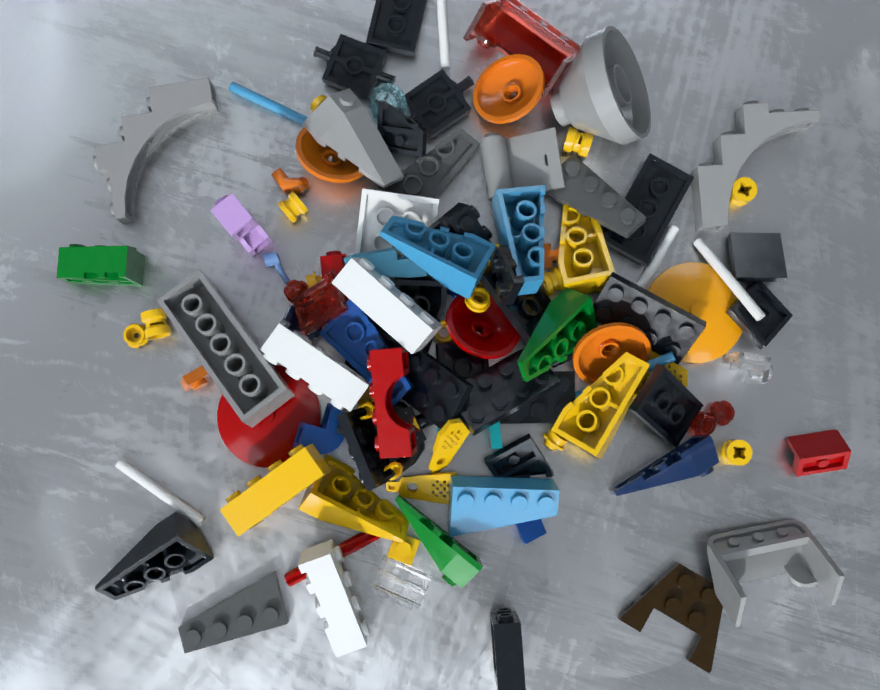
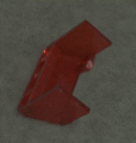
M518 0L484 1L463 37L465 41L477 38V42L486 49L499 46L510 55L523 54L535 59L541 66L545 76V87L542 93L544 98L551 95L560 86L564 75L581 47Z

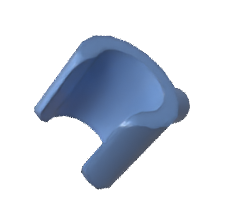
M273 251L263 254L266 266L275 265L285 284L290 282L282 268L279 255Z

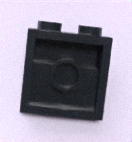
M460 202L429 226V228L440 230V227L449 228V232L464 235V232L471 233L491 242L490 239L493 237L491 231L485 225L481 226L477 220L480 217L478 210L473 205Z

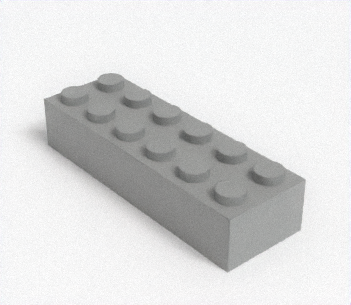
M200 269L156 300L243 423L253 428L295 396L272 363L263 357L264 352L260 350L261 348L211 280Z

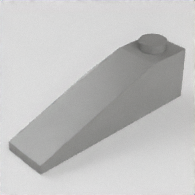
M350 88L329 95L304 121L303 126L320 145L331 147L338 152L340 159L351 161L358 166L360 173L383 189L403 180V173L367 109Z

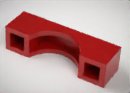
M404 347L370 350V355L367 357V367L372 372V382L369 389L370 396L374 398L375 409L372 411V420L374 425H377L378 435L375 436L376 451H379L380 459L412 457L418 452L415 425L402 420L392 404V392L396 383L403 376L410 373L408 350Z

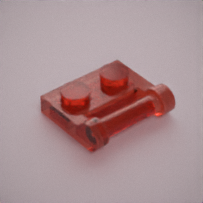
M329 271L324 279L303 293L298 292L292 296L302 333L310 335L348 310L344 294L332 284V281L338 275L337 271Z

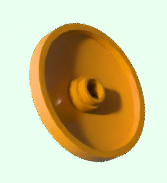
M699 262L675 265L657 276L647 289L707 322L706 328L681 360L682 363L699 364L715 360L726 354L740 338L742 330L725 312L735 302L737 297L711 265Z

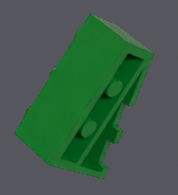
M69 244V247H59L56 278L72 283L143 286L145 256L136 251L137 248L128 245H95L86 247L80 244Z

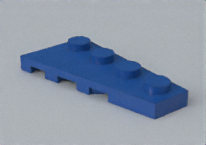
M349 299L319 334L371 383L372 372L367 367V357L370 355V350L389 347L371 318ZM407 375L399 379L393 389V406L413 387Z

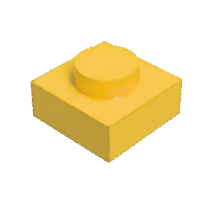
M406 534L405 540L402 543L392 541L387 557L411 566L421 540Z

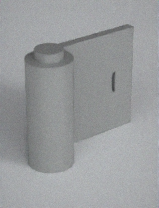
M555 127L507 139L499 135L498 132H490L485 134L484 138L480 140L489 201H492L496 189L546 185V191L565 188Z

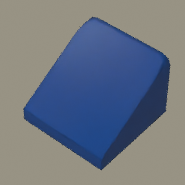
M541 519L515 524L524 545L547 533Z

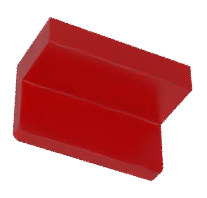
M834 429L788 437L787 443L795 455L792 471L796 477L847 469L851 449L838 430Z

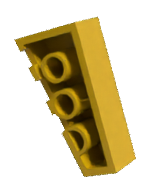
M302 444L298 445L288 453L290 455L288 460L282 462L281 459L267 468L269 474L262 478L258 475L246 484L248 487L246 491L241 493L238 490L225 499L228 504L222 507L220 511L237 536L242 535L261 523L266 517L277 511L279 507L296 497L300 491L302 492L331 471L313 444L306 447Z

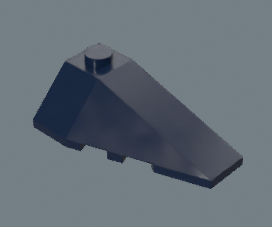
M694 435L678 445L677 448H673L609 489L612 495L620 496L699 475L704 477L713 472V466L719 463L714 441L710 435Z

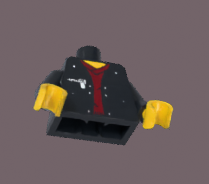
M400 401L393 406L394 410L402 420L415 425L418 452L412 457L389 458L391 463L384 468V471L389 468L393 469L395 475L389 479L390 481L400 477L402 472L417 462L425 449L424 441L427 440L423 429L434 425L422 414L415 415L412 406L408 407L404 402ZM367 402L357 406V409L363 407L367 412L366 416L360 417V419L366 420L370 418L373 423L372 411L375 409V403Z

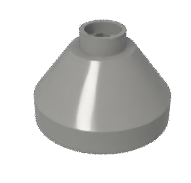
M608 26L585 38L564 75L559 90L551 94V107L556 120L561 126L571 124L576 129L625 145L648 136L651 127L650 102L640 66L629 43L618 29Z

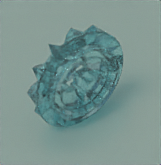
M383 83L373 88L374 90L369 96L370 105L368 107L373 113V118L378 119V101L387 100V98L391 105L404 114L406 113L407 100L403 91L398 86L391 83Z

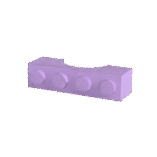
M233 193L220 197L214 203V207L210 211L237 242L239 241L250 255L256 257L273 243L271 238Z

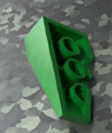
M566 287L549 303L517 360L524 381L528 382L550 369L551 364L556 361L562 363L567 360V355L574 351L578 341L586 333L598 327L591 296Z
M399 494L395 499L396 503L443 573L442 578L453 587L457 584L463 588L482 569L483 565L480 558L454 537H449V533Z

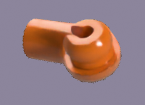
M282 168L276 169L271 175L287 194L291 191L295 194H301L309 187V182L305 177L288 178Z

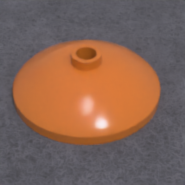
M523 54L508 55L490 64L479 76L473 90L474 107L480 116L491 123L504 124L516 121L529 113L536 106L544 91L545 76L541 66L535 59Z
M305 127L299 132L295 143V152L301 165L312 175L335 183L351 182L363 176L358 171V166L348 159L345 161L340 159L338 152L328 145L326 147L320 145Z
M621 322L608 323L592 329L578 341L573 351L572 362L577 375L584 382L592 385L603 375L605 370L626 352L645 362L649 361L651 345L646 334L638 327Z

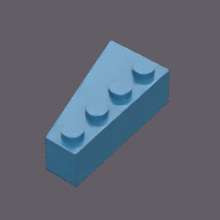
M546 185L496 189L490 205L499 245H508L512 258L517 264L514 274L515 276L522 275L524 278V284L518 295L537 293L544 281L545 249L543 248V241L545 237L544 195Z
M451 476L447 520L449 537L557 516L560 490L554 479Z

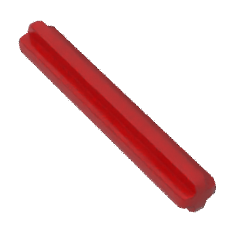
M360 532L337 546H340L345 558L378 540L380 537ZM296 567L284 575L285 581L289 587H292L306 579V572L301 574L299 567Z

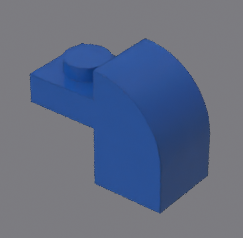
M327 403L320 427L300 422L292 447L295 448L300 444L306 447L313 444L320 455L337 449L345 438L342 434L336 433L339 423L336 416L343 414L342 411L331 403Z

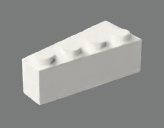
M351 258L332 281V284L411 354L424 349L443 325L418 306L407 294L398 290L388 277L377 273L374 270L375 266L366 258Z
M282 319L260 349L264 352L263 357L274 365L280 363L286 367L285 372L296 380L302 378L308 382V388L317 395L321 396L322 393L331 398L330 403L339 410L343 411L346 408L348 411H351L368 388L369 382L342 361H334V357L323 347L311 345L312 341L304 333L289 330L290 323Z
M332 539L303 549L298 567L301 574L306 572V586L309 593H316L315 604L317 613L320 618L326 617L327 621L324 622V629L335 656L339 657L366 647L367 636L370 635V630L366 619L361 621L359 611L362 609L357 595L353 596L350 590L353 583L349 571L343 570L341 564L344 561L340 546L335 547Z

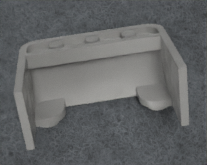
M788 519L710 536L708 539L707 555L715 594L735 627L741 626L747 596L740 583L786 574L789 580L797 586H817L831 606L836 605L845 575L808 527L801 521Z

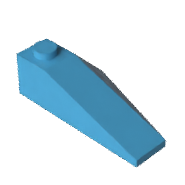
M394 215L391 216L380 231V236L445 288L467 299H470L497 246L471 233L464 232V235L449 232V228L440 227V230L426 227L423 222Z

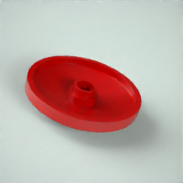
M274 364L272 365L295 396L253 428L241 421L223 394L217 410L218 429L226 447L243 462L263 468L270 467L280 459L282 462H285L290 458L288 453L294 449L292 446L300 422L320 427L322 420L320 400L318 395L308 388L309 383L302 378L299 380L292 378L285 372L286 367Z

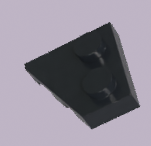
M378 101L377 129L390 152L417 157L426 156L427 130L389 102Z
M508 245L497 246L494 256L490 259L491 270L493 273L496 272L497 277L496 292L498 296H501L503 305L514 304L524 284V278L522 275L515 276L514 274L517 264L512 258Z
M529 433L484 457L485 464L494 477L530 478L532 475L543 474L546 475V478L554 476L551 466Z

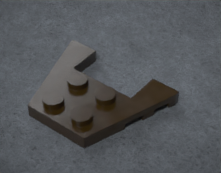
M676 562L653 583V586L644 595H640L633 605L626 611L621 612L618 619L641 632L652 610L655 608L699 634L686 659L710 674L723 606L715 594L712 582Z

